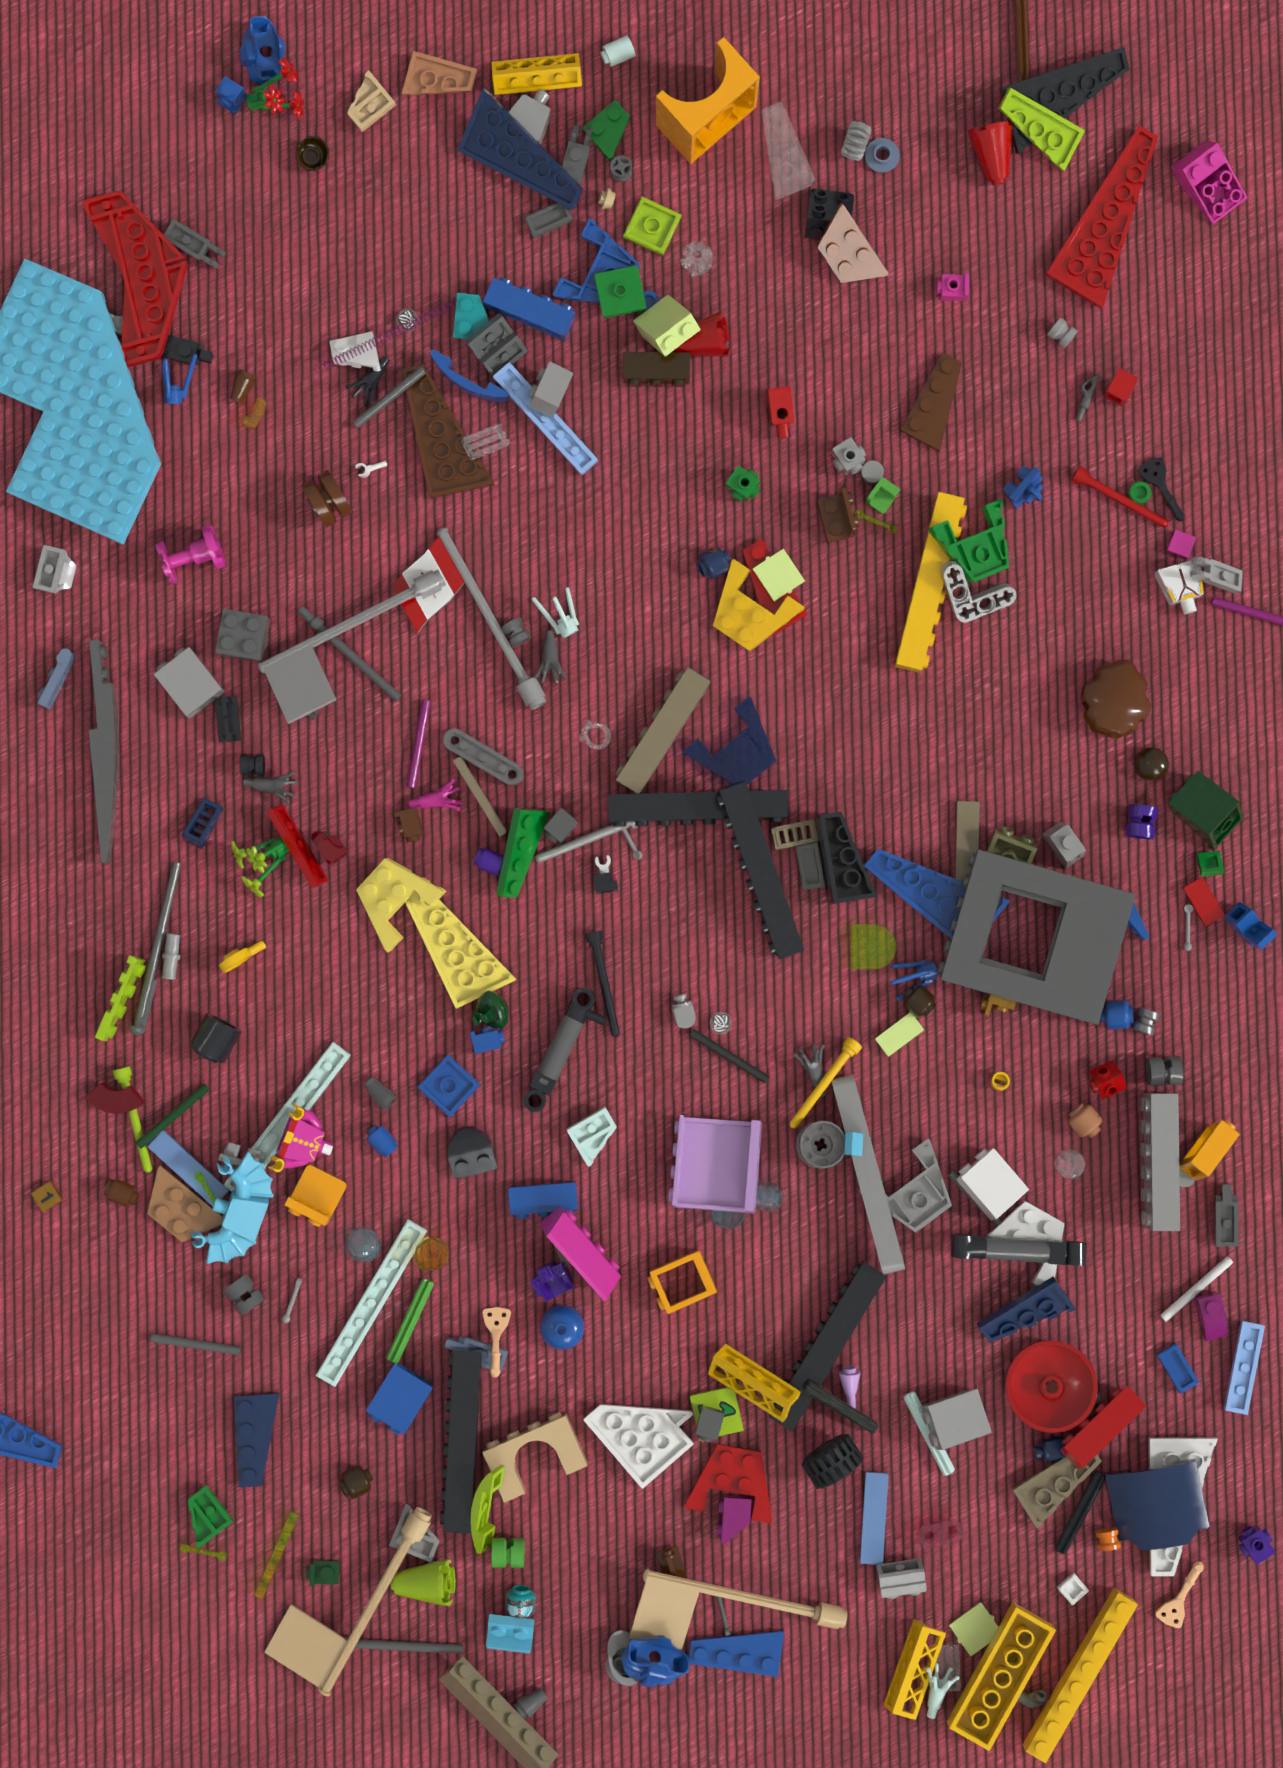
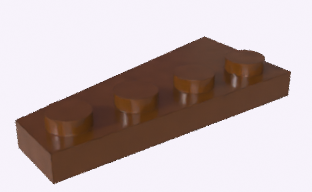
M945 353L941 354L900 432L938 452L940 451L962 362Z

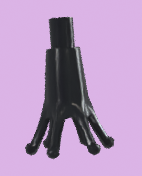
M383 356L379 361L381 371H374L372 367L358 381L345 386L346 389L360 385L358 390L351 395L352 398H355L359 392L365 389L363 393L365 395L364 406L368 405L369 396V404H374L373 396L376 386L390 362L387 357Z

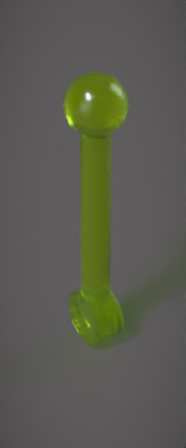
M856 510L855 512L858 519L863 518L890 529L892 533L898 531V526L895 524L889 525L863 514L862 510Z
M201 1172L196 1173L195 1179L200 1181L214 1204L215 1197L205 1183L204 1175Z
M183 1544L180 1547L183 1553L193 1552L218 1557L221 1561L227 1558L225 1551L217 1553L192 1548L187 1544Z

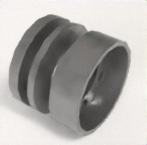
M817 1121L809 1123L800 1130L796 1137L795 1148L797 1155L809 1167L819 1169L833 1167L845 1155V1134L840 1127L832 1122ZM822 1139V1144L825 1146L817 1151V1146L814 1143Z

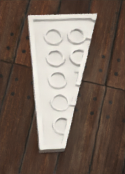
M1148 1437L1149 1469L1173 1466V1462L1196 1459L1201 1486L1203 1487L1204 1477L1218 1439L1216 1437ZM1182 1546L1149 1550L1150 1575L1174 1576L1182 1553Z

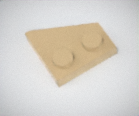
M368 70L347 114L358 129L363 132L395 107L396 103Z

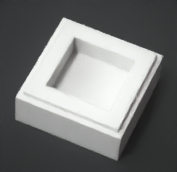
M1074 1572L1057 1586L1058 1590L1072 1606L1089 1592L1088 1588Z

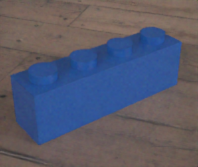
M493 277L483 300L484 308L563 341H566L576 318L575 312L572 311L573 308L564 303L560 305L555 304L551 298L545 295L536 296L532 294L530 289L523 286L517 288L505 278L498 280Z

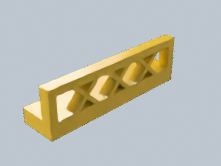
M579 53L491 62L495 95L582 86Z
M727 1344L714 1355L708 1375L781 1422L785 1421L790 1407L799 1398L801 1393L798 1389ZM717 1365L724 1369L726 1375L716 1370ZM736 1378L741 1380L745 1387L740 1386L737 1383ZM754 1391L760 1392L764 1399L756 1396ZM773 1403L782 1406V1412L776 1409Z
M913 1620L883 1705L891 1713L916 1720L929 1684L926 1668L929 1667L932 1674L946 1635L944 1631L928 1627L921 1621ZM929 1633L937 1635L935 1644L930 1647L926 1644ZM927 1655L929 1658L928 1664L920 1669L919 1660ZM920 1677V1687L912 1690V1680ZM912 1698L914 1704L911 1712L902 1710L904 1703Z

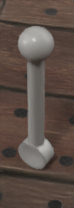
M622 830L634 852V859H641L643 856L641 851L637 850L627 830Z
M1187 904L1183 908L1186 913V935L1183 948L1185 951H1190L1192 949L1190 943V913L1193 911V906Z
M301 1278L297 1279L287 1311L282 1316V1322L284 1323L290 1321L289 1315L303 1280Z

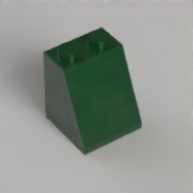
M1199 771L1194 775H1190L1185 780L1184 786L1179 792L1176 791L1172 794L1168 803L1171 812L1214 850L1244 818L1240 802Z

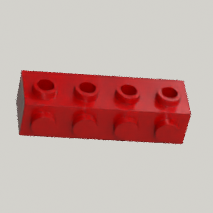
M1128 1386L1123 1389L1118 1387L1110 1394L1109 1397L1112 1400L1107 1405L1104 1402L1101 1403L1093 1411L1096 1415L1091 1420L1086 1418L1078 1426L1080 1431L1075 1436L1070 1433L1062 1441L1064 1446L1060 1451L1078 1470L1084 1468L1146 1407L1145 1403Z

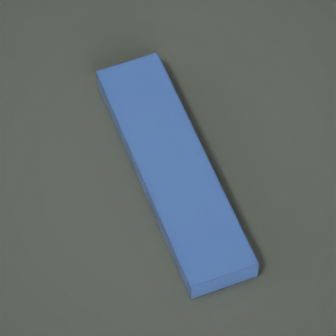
M165 1130L148 1146L151 1151L212 1206L216 1198L222 1199L230 1191Z
M865 1471L860 1564H883L889 1475L887 1472Z

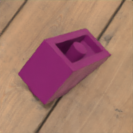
M1214 1291L1195 1296L1193 1299L1205 1341L1228 1336L1226 1313L1221 1295Z

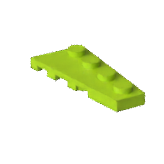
M1008 88L998 109L1061 171H1065L1085 130L1014 89Z
M129 955L126 962L130 964L129 969L127 968L125 972H122L119 978L121 988L113 993L110 1000V1005L113 1007L105 1012L95 1038L101 1041H108L109 1038H113L117 1030L115 1024L118 1018L121 1019L127 1009L124 1005L136 990L134 984L138 977H142L146 969L144 965L146 960Z

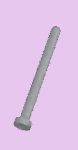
M635 822L626 823V827H613L612 824L539 853L535 858L537 862L541 863L631 826L633 829L638 827L635 826Z

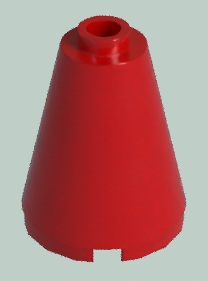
M1012 121L988 124L981 127V129L978 127L969 129V138L987 182L992 181V185L1005 183V179L1009 178Z
M717 312L696 321L700 331L674 349V352L690 353V355L730 356L731 347L726 348V343L730 341L726 318L722 317L723 312Z

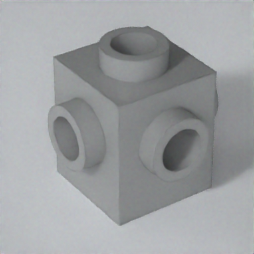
M852 437L832 449L831 454L835 459L833 464L839 472L843 471L844 475L851 472L854 475L863 469L862 465L865 462L864 457L866 453L860 444H855Z

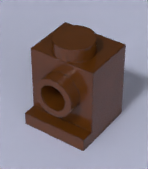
M415 807L395 812V818H400L401 822H397L399 833L405 836L407 843L420 840L419 836L424 835L418 809Z

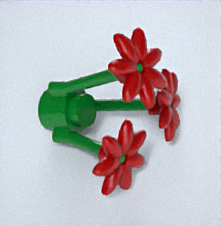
M283 57V60H278L279 64L283 67L280 69V73L262 85L254 87V92L247 95V105L252 111L271 109L272 115L277 110L282 113L283 108H290V110H293V115L297 116V120H300L301 115L304 114L301 107L304 105V101L301 100V92L293 91L294 99L289 101V103H285L286 100L280 97L282 93L281 88L275 91V88L271 85L282 77H287L288 82L291 80L295 84L298 82L296 77L299 74L293 70L294 64L289 63L287 58ZM269 86V92H263V89Z

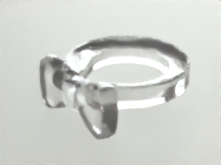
M587 720L578 740L580 742L585 741L592 749H603L609 744L611 733L604 724L592 723L591 720ZM601 728L606 734L605 741L601 745L593 744L587 736L589 729Z

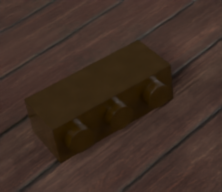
M623 352V383H628L630 387H639L641 384H650L651 387H662L663 384H672L673 387H685V384L690 383V353L671 352L664 356L660 352Z

